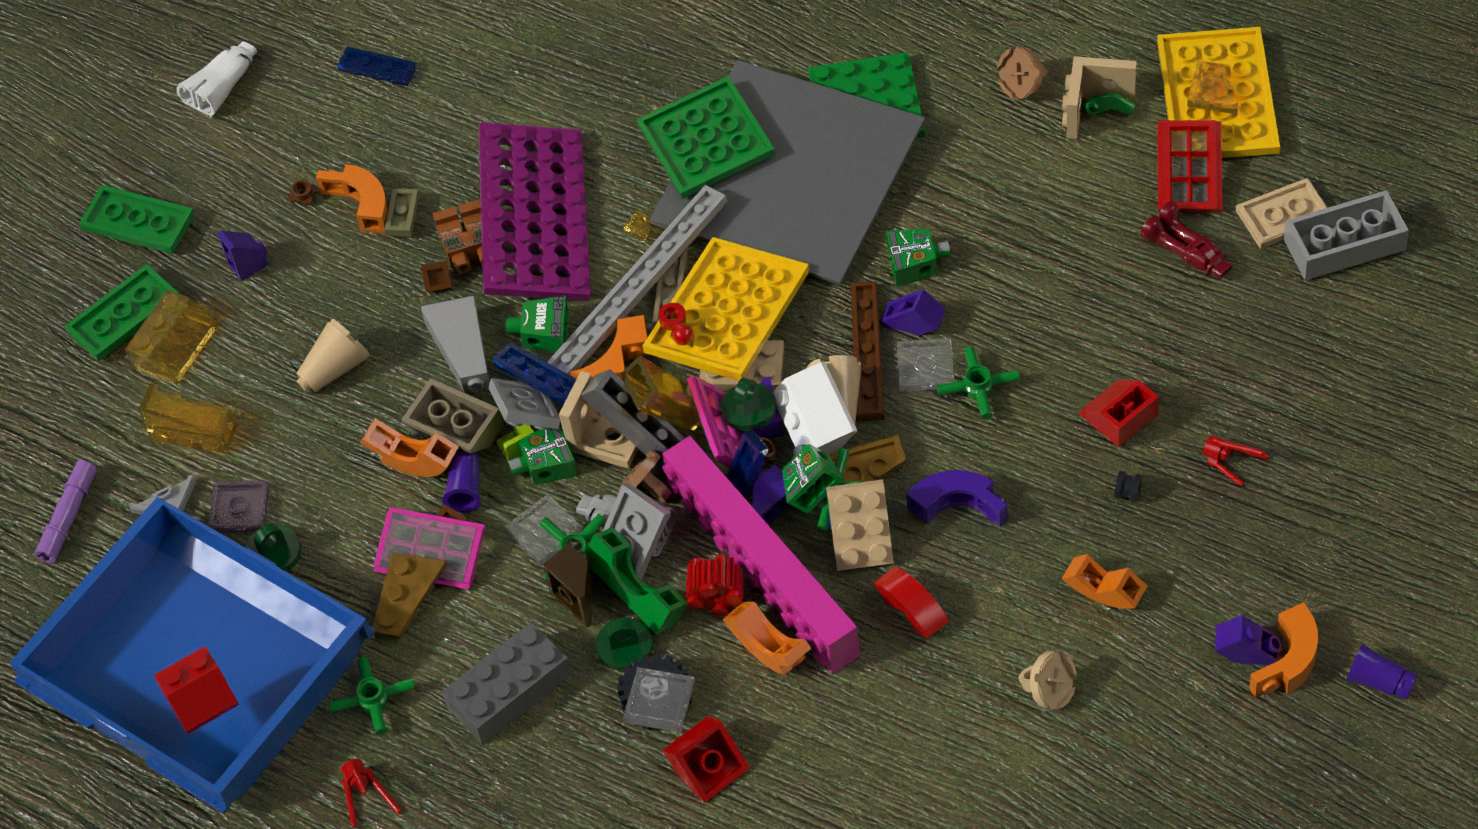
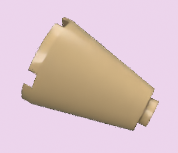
M331 319L297 371L296 375L299 379L296 382L306 392L310 390L317 392L367 360L370 354L358 340H355L346 328L335 319Z
M829 356V361L825 363L855 424L862 369L861 362L858 363L857 358L853 356ZM821 359L811 362L807 368L820 363Z

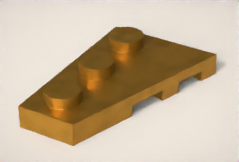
M898 435L847 449L850 451L843 477L846 482L882 480L905 465L906 457ZM838 452L828 454L834 462V464L836 462Z
M392 552L372 626L376 631L374 635L395 639L403 637L417 615L420 604L426 595L431 593L434 588V582L448 566L446 561Z

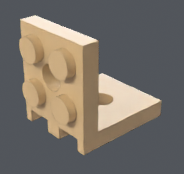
M1074 56L1071 75H1066L1065 90L1069 91H1066V95H1063L1062 110L1064 111L1062 127H1067V138L1077 139L1083 99H1089L1090 97L1108 92H1118L1132 102H1135L1137 61Z
M581 371L559 413L568 447L572 453L629 469L638 448L580 396L592 380L591 373ZM613 433L621 435L617 440L607 439Z

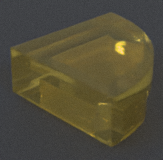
M638 209L623 227L624 233L646 243L650 236V224L645 213Z

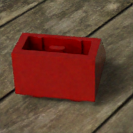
M1118 379L1081 409L1079 415L1117 447H1120L1158 416L1159 396L1140 380Z

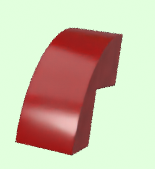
M894 566L874 582L886 606L904 611L916 634L929 638L949 622L948 617L931 594L904 570Z

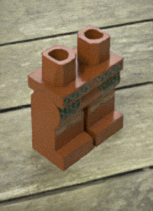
M480 199L458 205L465 228L464 232L455 207L432 213L451 269L455 268L459 275L468 273L471 270L470 263L480 260L482 266Z

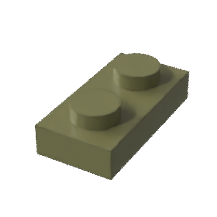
M393 188L384 229L386 236L412 237L420 197L418 189Z

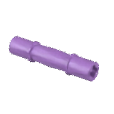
M84 460L77 461L68 482L64 485L65 491L55 507L49 525L45 526L44 533L34 552L36 558L43 562L54 563L64 541L68 538L67 532L77 515L82 499L87 497L88 489L97 472V468L90 462Z

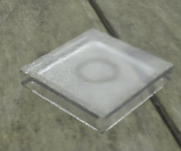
M951 338L897 341L900 391L937 389L936 385L954 382Z
M549 494L545 495L505 526L506 532L540 565H543L559 551L560 544L539 526L545 517L549 518L567 535L571 533L580 534L583 531V527Z
M637 667L623 716L624 723L681 732L695 683L694 677Z

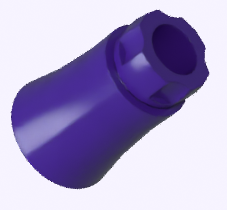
M457 449L449 465V475L442 503L458 513L473 512L481 505L479 491L480 465L476 452L469 453L463 449Z
M1362 643L1346 681L1367 686L1390 696L1394 694L1396 697L1407 700L1417 675L1406 670L1405 666L1389 660Z

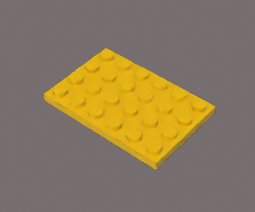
M1260 27L1157 35L1168 120L1221 121L1222 158L1280 154V142ZM1172 131V151H1187V131ZM1192 131V151H1207V131ZM1173 156L1174 162L1187 161V156ZM1192 156V160L1207 159V156Z
M712 237L670 302L678 303L684 307L686 312L685 324L689 325L694 331L692 342L685 346L677 344L672 336L673 331L664 329L658 321L643 344L644 353L740 381L741 378L747 375L808 275L809 264Z

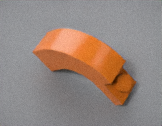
M345 164L343 172L318 170L316 181L320 194L347 196L358 200L360 204L356 216L360 230L385 233L384 229L389 207L383 187L372 173L361 167Z
M376 418L371 422L360 441V444L380 455L382 463L401 472L421 477H433L444 472L459 447L436 432L427 440L409 438Z
M742 602L723 619L735 637L752 655L765 666L779 674L786 675L793 667L805 659L806 656L804 654L811 649L805 639L789 638L778 631L755 602Z
M1304 602L1278 614L1277 630L1287 643L1289 651L1281 660L1251 673L1249 688L1255 697L1261 694H1271L1279 686H1282L1286 694H1289L1300 687L1309 677L1316 659L1318 629L1313 615Z

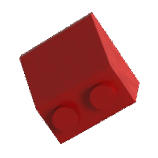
M206 646L154 675L162 694L187 734L239 705Z
M709 716L662 750L676 774L704 803L750 769V766L722 721Z

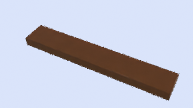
M877 281L850 283L854 357L857 358L858 363L861 362L862 367L856 412L857 421L885 420Z

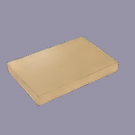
M1306 178L1236 205V212L1259 248L1263 249L1284 240L1286 220L1328 207L1310 180Z

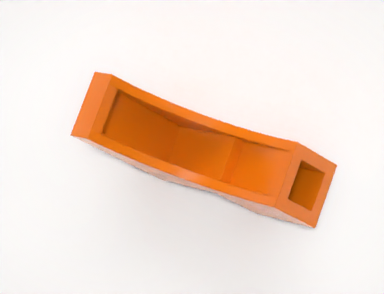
M644 315L617 319L616 337L608 351L591 365L579 370L570 371L572 387L581 371L591 373L593 379L595 375L609 369L627 384L624 361L650 357V354H646L643 351V344L648 338Z

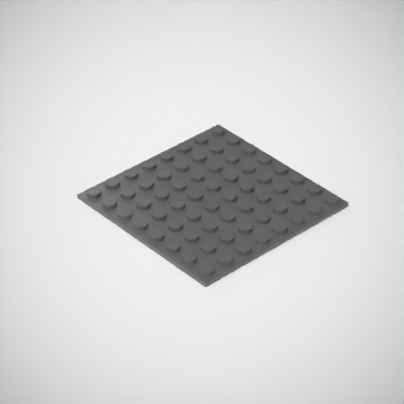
M737 60L729 77L771 142L776 155L709 186L726 195L728 202L696 238L710 242L711 238L715 237L809 264L808 275L841 285L925 122V117ZM670 181L649 222L667 228L699 191L682 199Z

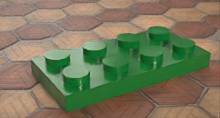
M101 185L80 220L79 226L83 231L173 254L193 220L195 212L190 207Z
M146 264L66 324L64 328L78 344L99 362L179 301L181 297L178 291Z

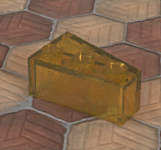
M149 383L139 407V412L151 440L160 444H178L184 448H202L209 452H228L237 429L232 411L201 400L197 404L181 399L182 394L174 392L173 396L156 391L158 386Z

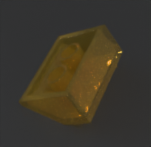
M167 290L125 348L132 368L177 385L219 324L190 298Z

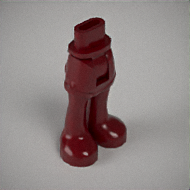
M1169 201L1162 208L1158 218L1152 216L1145 222L1140 232V236L1143 239L1175 252L1183 258L1184 263L1200 271H1205L1206 275L1213 274L1218 279H1222L1233 268V264L1226 260V255L1221 253L1219 248L1208 237L1193 232L1179 221L1180 208L1173 201ZM1170 234H1172V235L1176 236L1177 238L1183 240L1184 242H1186V243L1189 244V245L1187 246V245L1181 243L1180 241H1178L1177 239H1175L1174 237H1172Z

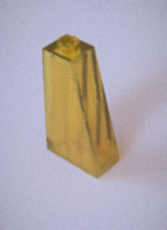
M639 356L621 373L639 411L693 431L702 423L690 386L657 365Z

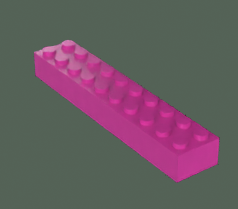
M691 436L662 453L664 459L662 468L667 476L666 486L673 495L677 494L681 498V503L689 514L692 512L695 514L704 532L709 531L713 535L716 546L721 551L725 550L730 555L729 557H735V564L742 567L750 586L753 589L758 588L762 592L763 599L768 607L771 609L775 608L780 613L779 617L782 623L787 628H793L797 639L806 640L811 647L817 664L821 668L826 667L831 674H834L858 658L860 652L857 626Z

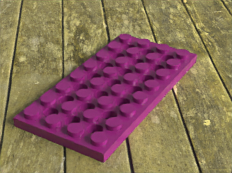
M479 122L483 294L533 298L566 296V300L589 301L591 292L582 130ZM500 145H507L511 149L503 150ZM525 147H533L537 151L529 152ZM556 148L561 150L562 153L555 154L550 149ZM508 165L512 170H503L500 166ZM526 167H534L538 171L529 172ZM552 169H560L563 171V174H555ZM508 185L513 190L505 191L500 186ZM534 187L539 192L532 193L529 192L527 188ZM553 189H560L564 194H556ZM510 206L513 208V211H504L501 207ZM533 207L538 209L540 212L531 213L528 210V208ZM560 209L566 214L557 215L553 210ZM502 227H511L514 229V232H506ZM535 228L541 233L532 234L528 229ZM562 230L567 235L559 236L554 231ZM510 247L515 250V253H506L503 248ZM537 249L542 254L533 255L529 250ZM564 251L568 256L560 257L555 252ZM504 269H513L516 274L509 275L505 273ZM537 270L540 271L543 275L534 276L530 273V271ZM564 272L569 277L561 278L556 273Z

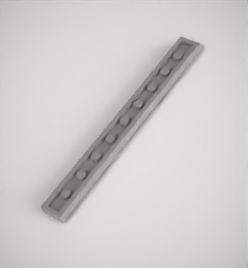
M705 185L541 368L539 372L542 378L563 388L571 379L570 371L579 370L617 327V319L625 318L723 208L728 202L726 195Z

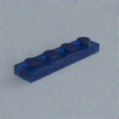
M512 342L492 358L494 366L564 405L577 380Z

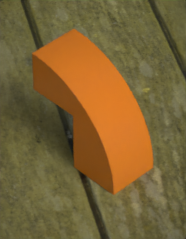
M1089 554L1074 557L1062 577L1064 582L1084 596L1104 605L1122 609L1135 608L1147 588V585L1129 568L1107 572Z

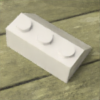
M820 362L785 378L772 392L775 396L778 411L795 447L801 444H811L821 451L831 454L838 452L839 448H842L857 432L856 426L825 362Z

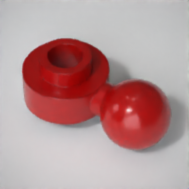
M678 303L663 305L658 313L660 325L666 330L673 331L672 336L677 344L682 346L690 344L694 338V331L689 325L685 324L686 312L684 307Z

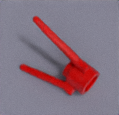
M1214 435L1209 436L1203 448V455L1209 457L1207 464L1216 467L1239 486H1243L1244 482L1220 463L1221 460L1226 461L1231 451L1265 460L1269 458V455L1265 454L1263 450L1229 442Z
M352 759L342 766L341 772L344 779L341 783L345 790L349 818L353 828L357 826L351 788L360 790L364 795L367 793L365 787L368 781L373 784L390 807L397 814H401L402 811L375 778L371 768H365L362 760Z

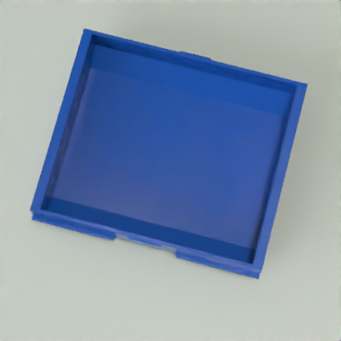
M156 497L10 661V664L17 675L14 680L15 684L85 728L98 730L144 759L147 766L225 814L232 806L231 803L248 791L350 668L365 638L369 640L376 631L368 625L366 618L280 569L276 563L250 548H244L161 498ZM206 646L239 705L187 734L162 694L154 675Z

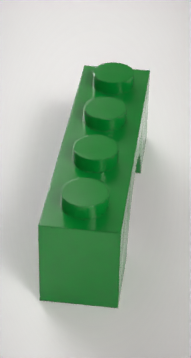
M613 527L594 534L584 552L590 560L588 563L590 568L656 635L675 627L688 602L670 584L661 588H653L641 581L632 566L631 545Z

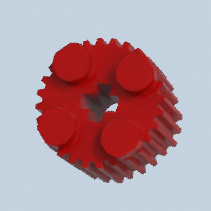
M720 554L716 555L714 560L709 558L708 560L703 559L701 561L700 557L689 561L687 564L686 600L688 602L687 606L690 609L712 610V613L716 616H725L729 614V609L737 607L743 601L744 573L742 567L735 564V557Z

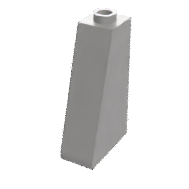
M474 296L421 306L425 325L463 392H479L489 389L490 380Z

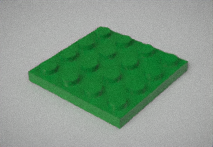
M909 52L808 67L809 81L811 83L922 116ZM923 124V126H922V128H921V130H920V132H919L917 138H918V137H925V127H924V124Z
M729 76L636 119L638 127L682 199L700 191L705 185L711 186L776 155L774 147Z

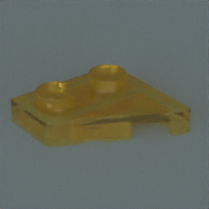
M1197 61L1187 107L1238 114V102L1235 101L1232 94L1233 89L1230 81L1227 80V73L1223 64Z

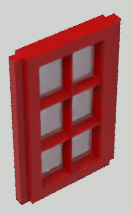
M1157 121L1158 212L1169 201H1173L1178 205L1180 213L1222 212L1221 121Z

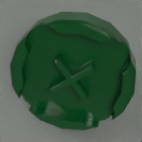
M743 377L736 386L730 388L723 396L721 401L722 416L727 425L735 430L748 432L753 431V428L759 426L762 428L774 418L776 412L775 396L765 385Z
M268 523L249 537L245 548L252 549L287 572L299 561L301 543L295 531L288 526Z
M630 617L617 618L608 622L600 629L596 638V650L604 665L612 667L613 670L623 672L626 665L630 668L632 667L631 661L637 658L640 662L643 661L642 655L648 654L651 656L653 638L648 626L640 620Z

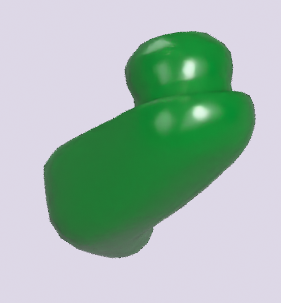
M1118 92L1090 97L1085 102V110L1089 115H1096L1111 109L1130 115L1136 106L1134 102Z

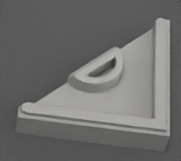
M189 475L187 480L173 487L169 485L151 494V498L139 504L132 503L130 506L131 512L141 515L156 497L184 511L197 481L195 475Z

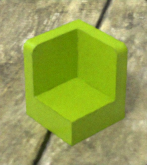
M530 425L513 426L514 431L496 441L497 446L508 461L522 456L518 442L522 438L534 433Z

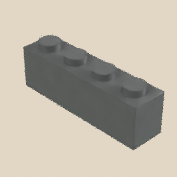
M611 369L595 375L580 395L645 455L650 450L656 451L661 456L656 463L659 468H662L664 465L662 453L686 439Z

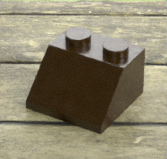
M568 543L543 564L550 593L588 628L592 624L594 598L593 574L588 565L590 560L581 549L576 550Z

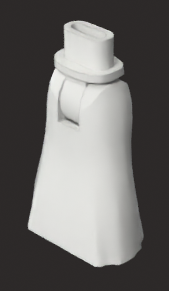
M243 41L238 46H232L230 50L222 51L203 69L178 84V96L185 104L212 117L252 63V57L257 53V49Z

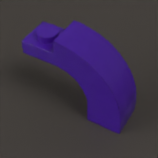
M964 470L939 472L919 481L906 493L907 509L927 524L944 509L957 505L969 506L978 510L998 526H1002L1008 520L1007 504L1001 496L994 495L993 481L974 472Z

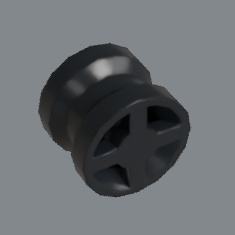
M1119 471L1114 498L1121 499L1126 497L1131 502H1137L1141 490L1142 475L1135 474L1131 476L1127 475L1125 471Z

